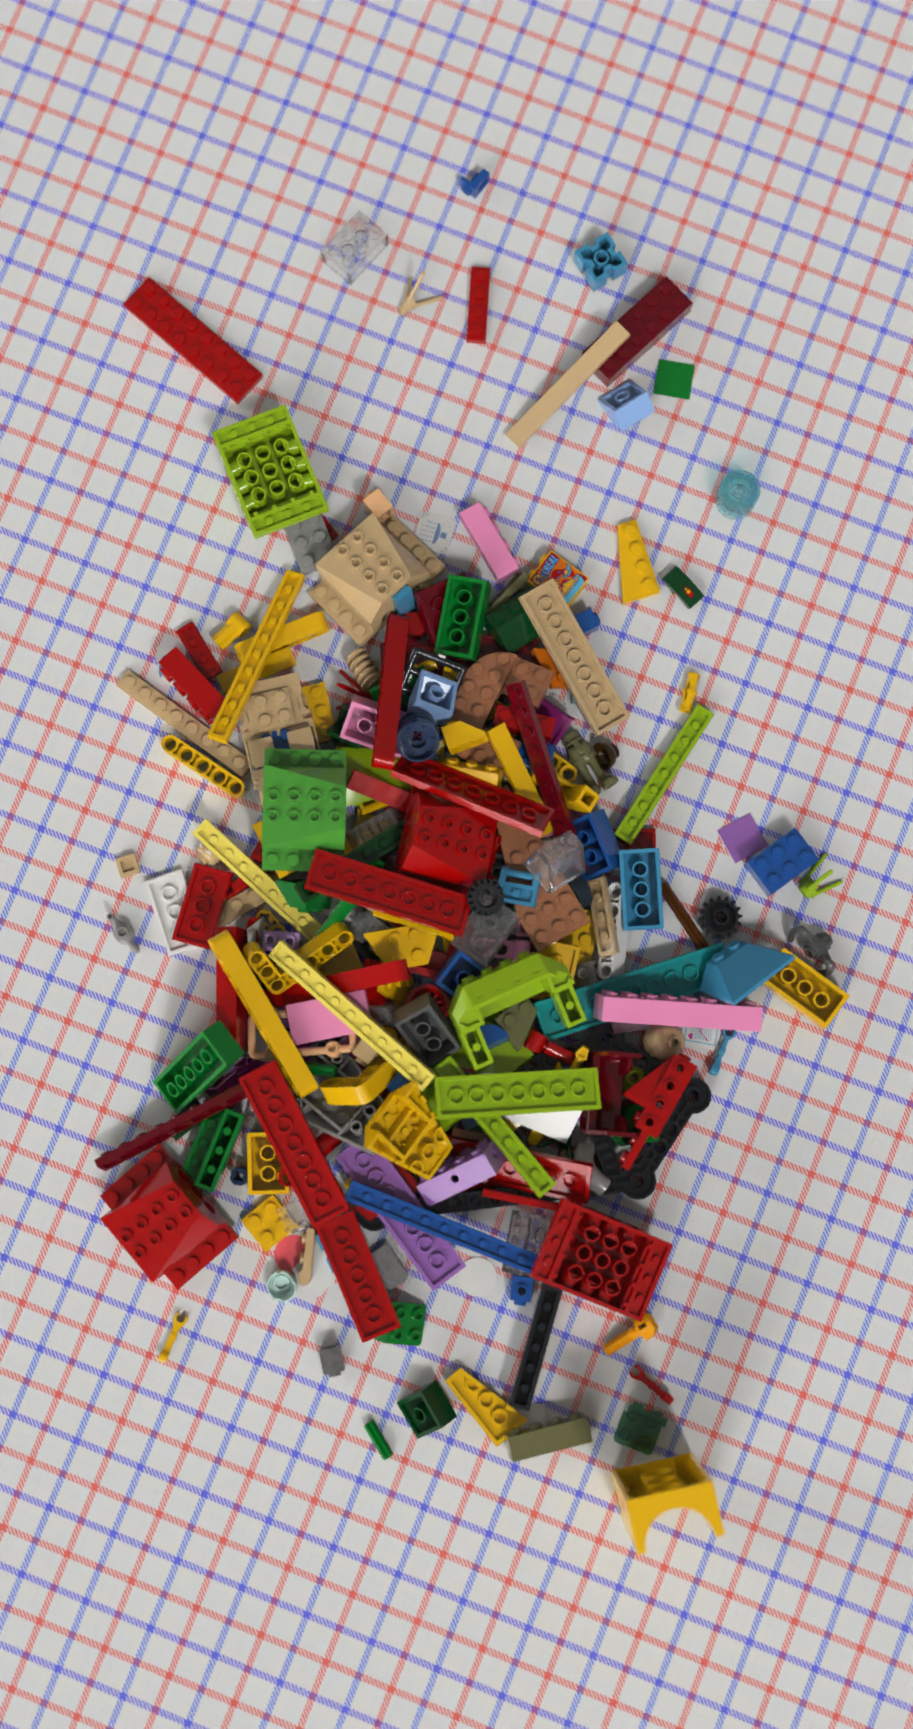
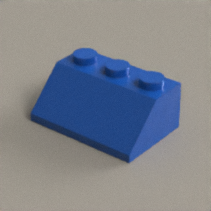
M601 809L590 812L572 821L588 868L587 871L580 873L584 879L588 881L619 868V850L621 849L605 810Z

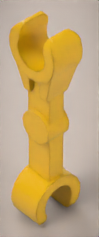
M180 1312L175 1314L173 1329L168 1336L164 1349H162L158 1357V1361L162 1363L167 1362L179 1330L188 1321V1315L185 1316L183 1322H179L177 1317Z

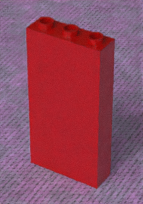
M237 926L216 927V935L227 930L241 953H243V948L248 943L247 930ZM216 958V1022L220 1020L227 1027L231 1036L245 1053L243 1056H246V1052H248V1011Z

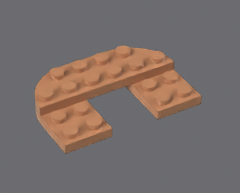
M496 652L485 655L474 662L467 670L456 695L453 715L447 723L450 721H462L485 732L489 729L485 725L500 694L508 697L505 686L522 680L526 681L534 708L539 709L555 673L518 658L517 654ZM513 739L517 747V750L519 751L521 742ZM490 741L455 754L463 762L476 761L480 765L495 764L497 768H502ZM503 770L502 779H505L506 774Z

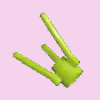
M824 853L806 876L799 881L798 889L806 899L810 897L813 899L817 895L843 883L842 880H839L817 890L819 888L818 884L832 874L833 870H829L815 881L812 878L808 880L826 858L827 853Z

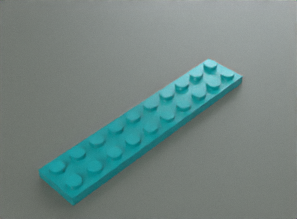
M719 942L574 989L587 1020L571 1028L562 1026L551 997L532 1002L538 1011L536 1016L541 1033L550 1041L605 1023V1021H600L593 1017L595 993H601V990H612L613 992H618L619 995H621V991L633 992L638 994V996H641V992L653 993V995H658V997H660V994H670L677 996L678 999L680 995L689 996L700 992L706 962L712 959L715 953L725 949L724 943Z

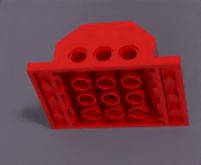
M412 785L393 872L466 895L472 883L487 877L498 820H494L462 805L455 804L450 800L430 795L428 791L418 789Z
M161 1142L100 1195L111 1209L100 1219L152 1282L166 1275L176 1289L179 1290L240 1236L202 1190L194 1185L195 1182Z
M561 1198L529 1276L642 1322L673 1244L581 1203Z

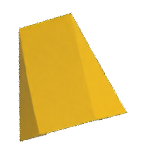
M413 1080L389 1093L365 1126L364 1147L430 1181L453 1149V1146L442 1127L435 1120V1114L427 1106V1100L424 1095L419 1092V1086L416 1081Z

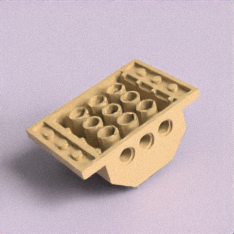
M373 512L315 564L322 581L308 595L361 648L387 624L389 613L396 614L392 597L405 585H408L413 593L424 589L443 574L447 567L395 516L383 525Z

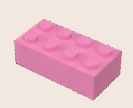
M354 694L340 738L373 749L378 702ZM400 710L399 720L403 715L407 714V712ZM396 743L395 757L400 758L401 753L399 752Z

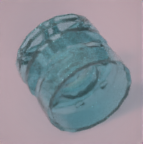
M745 470L729 472L722 479L715 495V504L718 511L730 519H741L748 516L753 511L760 496V484L757 478Z

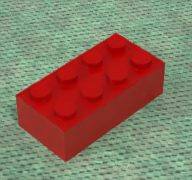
M175 646L158 662L161 666L159 670L169 683L174 682L173 686L182 697L187 696L186 700L195 711L200 710V715L210 726L213 724L225 698Z

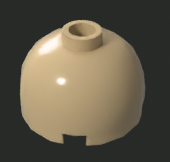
M652 1025L644 1034V1049L655 1060L665 1062L671 1056L681 1054L685 1045L684 1034L678 1026Z

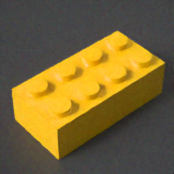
M784 947L779 950L781 952L794 955ZM794 955L795 959L762 985L819 1028L825 1029L850 995Z

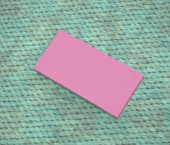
M366 989L344 993L371 1017ZM317 999L285 1005L291 1037L295 1045L355 1034L354 1031Z

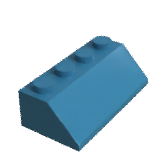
M659 848L619 850L623 931L663 929Z

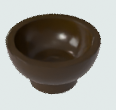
M599 742L594 745V749L597 752L595 757L600 767L604 770L613 767L616 758L619 757L617 746L607 742Z

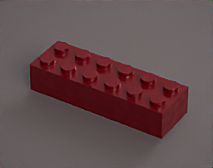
M667 276L664 277L617 320L631 336L600 366L594 375L606 387H609L691 312L693 302ZM600 335L592 344H590V345L582 352V355H583L602 335Z

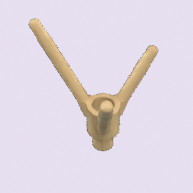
M424 271L421 272L412 291L413 278H409L404 300L401 303V308L398 310L402 317H404L407 311L410 312L417 307L444 299L443 295L418 303L412 299L425 275Z

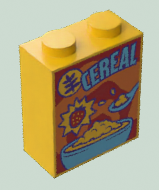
M551 550L548 555L544 554L538 562L540 564L536 570L532 569L528 574L530 578L528 579L527 586L529 588L532 586L536 588L553 578L570 607L588 584L589 578Z

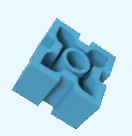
M608 232L596 238L594 246L590 247L589 244H586L574 253L573 261L581 273L587 272L585 280L593 292L607 285L609 277L614 281L626 274L628 263L620 251L615 253L616 244Z

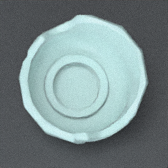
M276 1270L270 1274L266 1282L267 1292L273 1300L286 1303L293 1299L297 1291V1280L289 1271Z

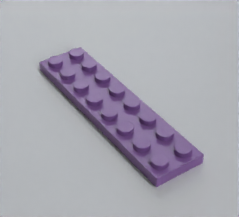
M352 1145L335 1156L351 1180L424 1209L388 1159L376 1153L371 1155ZM376 1213L433 1291L466 1267L448 1241Z

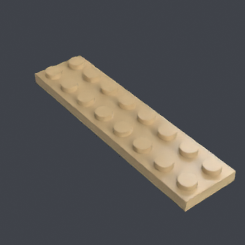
M552 578L520 596L518 599L594 735L599 736L629 718L630 715L554 579Z

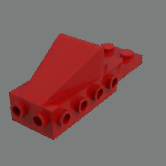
M681 1053L671 1056L622 1093V1097L642 1108V1110H637L632 1118L634 1122L632 1126L639 1130L637 1138L631 1137L628 1142L631 1145L628 1151L623 1150L618 1159L621 1162L619 1166L625 1170H630L648 1136L657 1139L698 1066L691 1063V1058Z

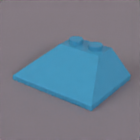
M734 940L725 949L715 953L712 959L706 962L700 992L726 1003L736 1005L791 963L795 957L794 955L759 944Z

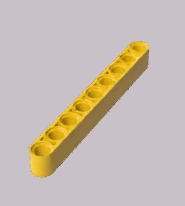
M224 930L208 940L210 948L274 1058L277 1060L299 1099H302L317 1090V1082L231 934Z

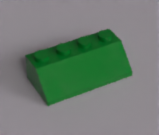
M448 575L434 653H441L448 657L473 662L478 660L492 586L490 582L482 579Z

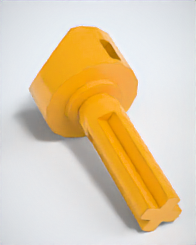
M645 1313L642 1322L632 1319L634 1326L602 1345L604 1352L610 1356L639 1336L643 1337L645 1341L653 1338L657 1333L658 1325L652 1315Z

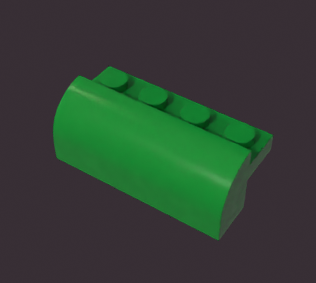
M226 1108L202 1121L183 1166V1169L195 1182V1186L216 1193L247 1118L246 1115Z

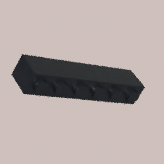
M544 1282L541 1283L508 1402L509 1406L528 1412L563 1291Z

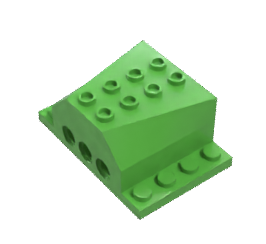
M265 748L262 870L309 871L316 848L344 856L346 750Z

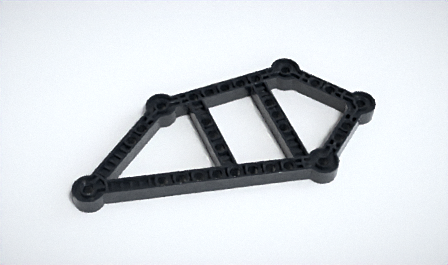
M605 1022L596 1025L590 1032L589 1037L562 1046L565 1049L570 1047L575 1052L584 1045L589 1048V1052L617 1051L642 1054V1057L646 1059V1066L640 1068L643 1070L644 1075H647L661 1065L660 1062L628 1042L625 1033L614 1034L611 1023L615 1022ZM604 1034L612 1036L613 1041L611 1045H605L602 1042ZM546 1053L535 1055L534 1059L531 1060L537 1064L536 1071L554 1069L558 1061L561 1066L564 1065L566 1067L569 1065L556 1059V1063L553 1066L547 1065L545 1057L548 1054ZM632 1058L633 1067H638L636 1064L637 1058ZM583 1061L579 1068H583ZM525 1065V1066H524L521 1070H519L518 1072H529V1071H527L526 1065ZM691 1078L661 1130L659 1141L663 1142L664 1150L660 1153L656 1152L654 1149L656 1142H650L638 1162L633 1163L629 1171L619 1166L620 1163L610 1136L588 1134L595 1148V1154L602 1173L611 1179L609 1187L602 1195L623 1193L629 1198L640 1200L652 1194L656 1186V1176L654 1173L691 1115L704 1111L710 1104L711 1090L703 1080ZM690 1090H694L697 1093V1099L693 1102L687 1098V1093ZM668 1124H672L675 1127V1133L671 1136L665 1132ZM518 1127L514 1132L519 1134L520 1141L527 1148L521 1128ZM636 1175L642 1178V1184L638 1187L632 1184V1178ZM507 1187L494 1188V1190L508 1193L515 1190ZM482 1190L459 1192L428 1207L423 1197H416L424 1209L436 1214L521 1205L503 1200L497 1204L492 1203L490 1198L481 1196ZM590 1190V1196H597L596 1193ZM521 1191L523 1196L531 1197L530 1192ZM474 1194L479 1195L482 1199L478 1206H473L470 1203V1197ZM544 1195L541 1198H538L548 1201L561 1200L559 1198ZM452 1197L460 1198V1207L452 1208L449 1204ZM356 1210L357 1220L363 1228L369 1231H378L386 1227L379 1217L369 1221Z

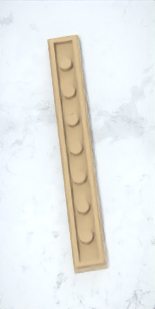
M618 321L506 433L519 449L631 336Z

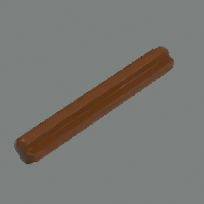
M668 882L662 883V896L696 948L700 949L709 946Z

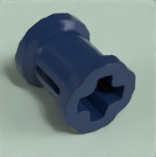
M244 1167L235 1168L231 1172V1182L234 1185H245L248 1182V1170ZM237 1171L239 1173L244 1172L245 1176H243V1182L241 1180H236L235 1177L238 1176L236 1173Z

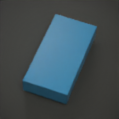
M405 585L392 597L396 615L405 616L415 607L413 592L408 585Z

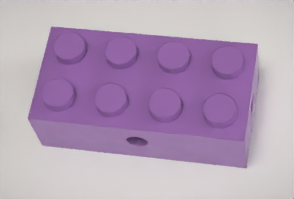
M485 1138L479 1141L473 1148H464L455 1157L453 1155L446 1157L430 1181L420 1176L421 1180L416 1187L428 1207L497 1175L507 1158L491 1139L487 1140Z

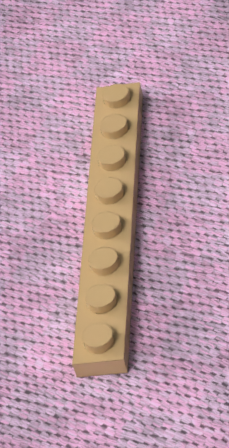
M127 670L116 684L119 689L242 779L249 771L247 756L229 743L224 744L209 739L207 734L210 729L131 671Z

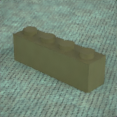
M581 1412L571 1413L568 1418L564 1419L554 1417L544 1424H541V1422L531 1423L525 1429L515 1427L510 1429L509 1433L504 1434L509 1459L512 1462L593 1442L588 1417L581 1414Z

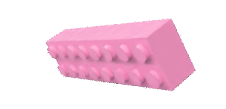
M601 990V993H595L593 1017L605 1022L761 1032L763 1007L757 1006V1002H752L751 1000L743 999L736 1005H732L721 1000L717 1001V999H712L711 997H700L698 1000V998L680 995V999H678L677 996L670 994H660V997H658V995H653V993L641 992V996H638V994L629 991H621V995H619L618 992H613L612 990Z

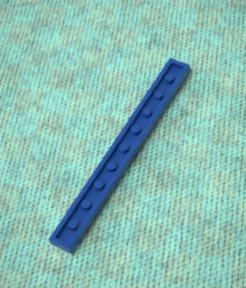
M353 1180L345 1196L348 1202L529 1274L538 1255Z

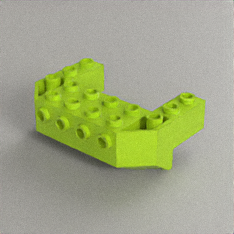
M526 950L519 953L518 958L512 961L510 958L499 962L500 966L494 969L488 967L481 970V974L476 977L470 975L462 979V983L457 985L447 1013L470 1068L476 1071L494 1062L480 1030V1026L485 1024L483 1018L543 991L549 992L563 1027L571 1028L587 1020L573 988V984H575L574 979L564 963Z

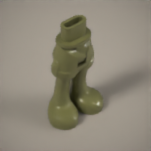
M576 730L563 737L570 764L579 770L586 785L599 795L602 790L592 778L586 766L587 764L595 773L604 791L619 781L616 775L608 776L605 774L595 757L597 755L596 750L584 740L583 736L580 737Z

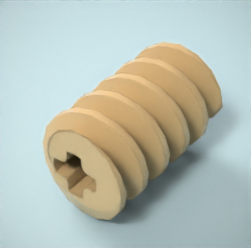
M359 648L348 656L346 665L351 673H353L354 678L357 679L362 691L370 692L369 689L380 685L381 672H377L378 667L373 666V660H369L370 655L366 653L367 650Z

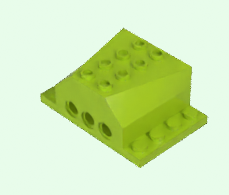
M285 404L212 432L234 494L255 539L329 511V507Z

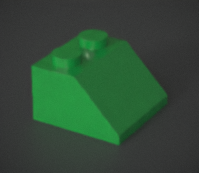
M303 879L276 880V885L289 907L298 908L297 912H322V909H330L331 897L323 894L318 895L305 904L302 902L293 886L303 881Z

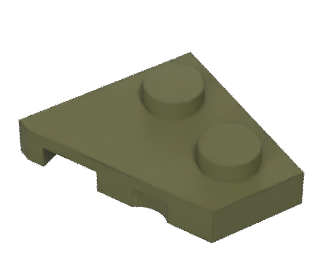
M529 999L510 1006L493 1019L495 1024L508 1034V1041L516 1052L522 1048L538 1012Z

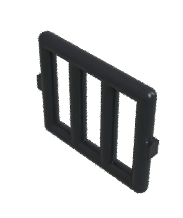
M414 647L404 668L402 694L411 695L413 688L406 685L410 675L419 676L421 670L414 667L418 656L458 671L454 680L458 683V693L467 672V667L447 659L441 653L434 654L422 648ZM400 705V710L407 712L408 707Z

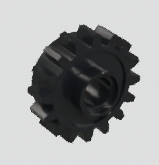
M717 896L716 901L711 897L709 899L710 904L705 902L702 904L705 910H699L702 917L698 918V921H703L700 929H707L705 935L712 933V939L719 935L720 940H723L724 935L728 938L732 937L731 931L733 933L738 932L736 926L742 925L738 919L742 918L743 915L738 914L741 908L734 906L736 901L729 902L727 896L724 900H721V897ZM716 913H722L725 916L723 923H719L716 920Z

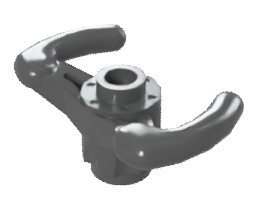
M803 925L791 928L788 932L787 941L793 942L797 933L801 935L806 942L804 945L805 954L809 958L820 959L826 967L824 970L816 971L824 977L830 976L836 967L828 953L833 944L830 935L826 932L813 935Z

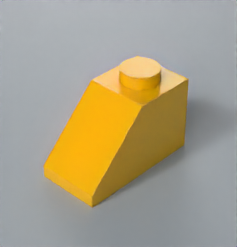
M450 721L444 727H441L451 755L489 742L485 731L462 721Z

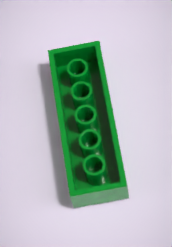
M219 1020L203 1030L163 1070L153 1083L174 1112L178 1114L195 1102L245 1053L231 1036L227 1027Z

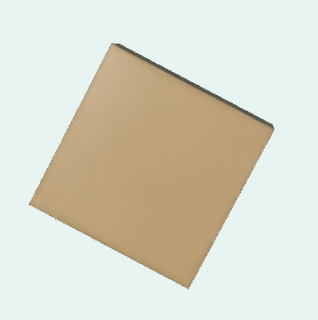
M135 853L115 859L122 879L141 873Z

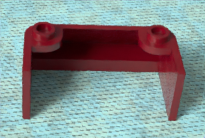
M617 1051L588 1052L583 1068L598 1067L601 1109L581 1112L579 1128L582 1134L637 1138V1133H627L629 1122L626 1117L620 1115L623 1075H628L632 1070V1058H642V1054Z

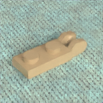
M310 1226L302 1234V1243H305V1251H301L300 1264H303V1269L298 1273V1282L303 1286L308 1285L312 1279L316 1229Z

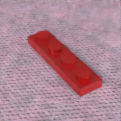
M471 266L466 343H486L491 268Z

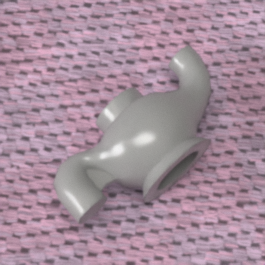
M108 913L107 919L112 923V932L116 941L120 944L128 945L133 953H139L140 948L133 942L135 937L134 929L126 922L118 920L112 913Z

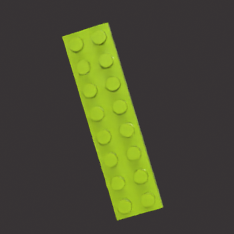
M598 1067L435 1077L433 1079L437 1120L601 1109Z

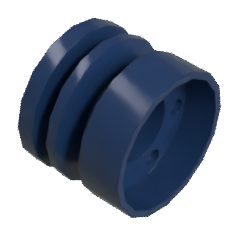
M411 711L403 715L399 720L397 733V748L401 755L413 762H424L432 758L439 747L438 727L434 718L422 711Z

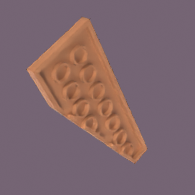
M507 785L503 787L504 789L510 791ZM498 821L497 830L498 835L502 837L501 848L505 866L533 873L536 871L543 872L536 908L514 904L518 921L539 953L590 923V919L541 839ZM508 876L509 882L532 886V880Z

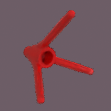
M343 670L339 671L357 690L339 682L336 684L338 687L372 700L370 692L362 691L361 686ZM342 705L337 706L336 710H340Z

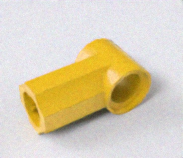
M237 611L228 618L226 625L211 639L224 651L238 637L241 638L246 635L252 628V625Z

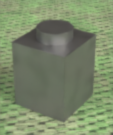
M337 1344L319 1349L323 1374H329V1377L341 1375V1371L345 1370L341 1345Z

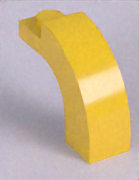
M532 770L530 777L539 788L534 771ZM557 775L567 807L578 812L590 813L600 796L587 785L573 784Z

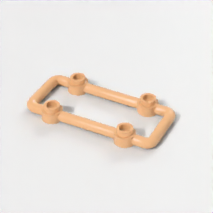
M272 1006L279 1019L288 1018L286 1010H277V1008ZM249 1016L247 1021L249 1056L254 1060L266 1059L268 1062L275 1060L269 1047L265 1051L256 1052V1025L251 1016ZM357 1034L349 1035V1044L340 1045L336 1041H329L325 1046L297 1048L301 1056L327 1054L328 1057L335 1059L341 1053L352 1052L356 1048Z

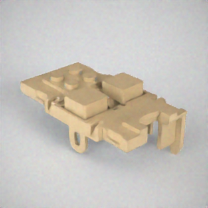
M298 672L258 681L240 716V721L243 723L240 726L254 788L260 792L258 796L261 806H263L265 748L275 749L271 731L276 730L277 736H280V729L291 730L287 732L290 749L317 750L311 729L313 727L318 750H321L311 709L306 708L308 704L306 696L302 692ZM265 733L271 735L269 737L261 738V736Z

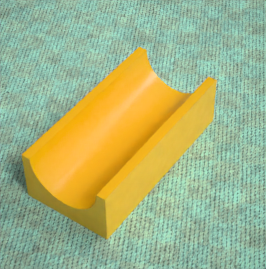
M692 1452L612 1470L622 1519L637 1555L646 1553V1537L653 1521L662 1513L675 1508H687L700 1513L716 1537L725 1535L713 1480Z

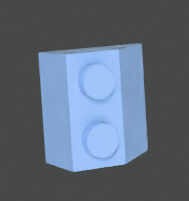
M632 380L626 381L598 399V402L612 423L621 431L629 429L634 423L647 418L649 414L655 411L648 392Z
M422 669L410 695L407 713L411 711L428 713L434 718L437 725L443 727L453 715L458 683Z

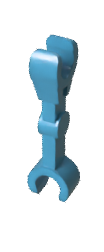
M722 1030L724 1040L718 1050L717 1058L709 1069V1074L716 1076L719 1073L721 1058L726 1051V1045L728 1040L735 1037L736 1030H733L731 1036H727L726 1030Z

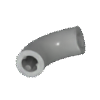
M579 1142L575 1146L573 1160L594 1164L590 1190L598 1196L602 1195L609 1187L611 1179L596 1167L594 1163V1146L589 1142Z

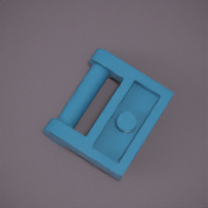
M503 865L498 883L504 890L505 903L536 908L543 872H527L511 869L510 866ZM509 876L532 880L533 883L532 886L507 882V878Z

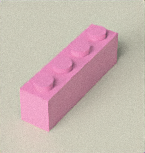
M478 502L460 512L459 519L496 582L500 584L518 573L520 563L515 555L512 556L510 554V546L506 539L502 540L500 537V529L496 522L492 523L490 520L491 514L488 508Z

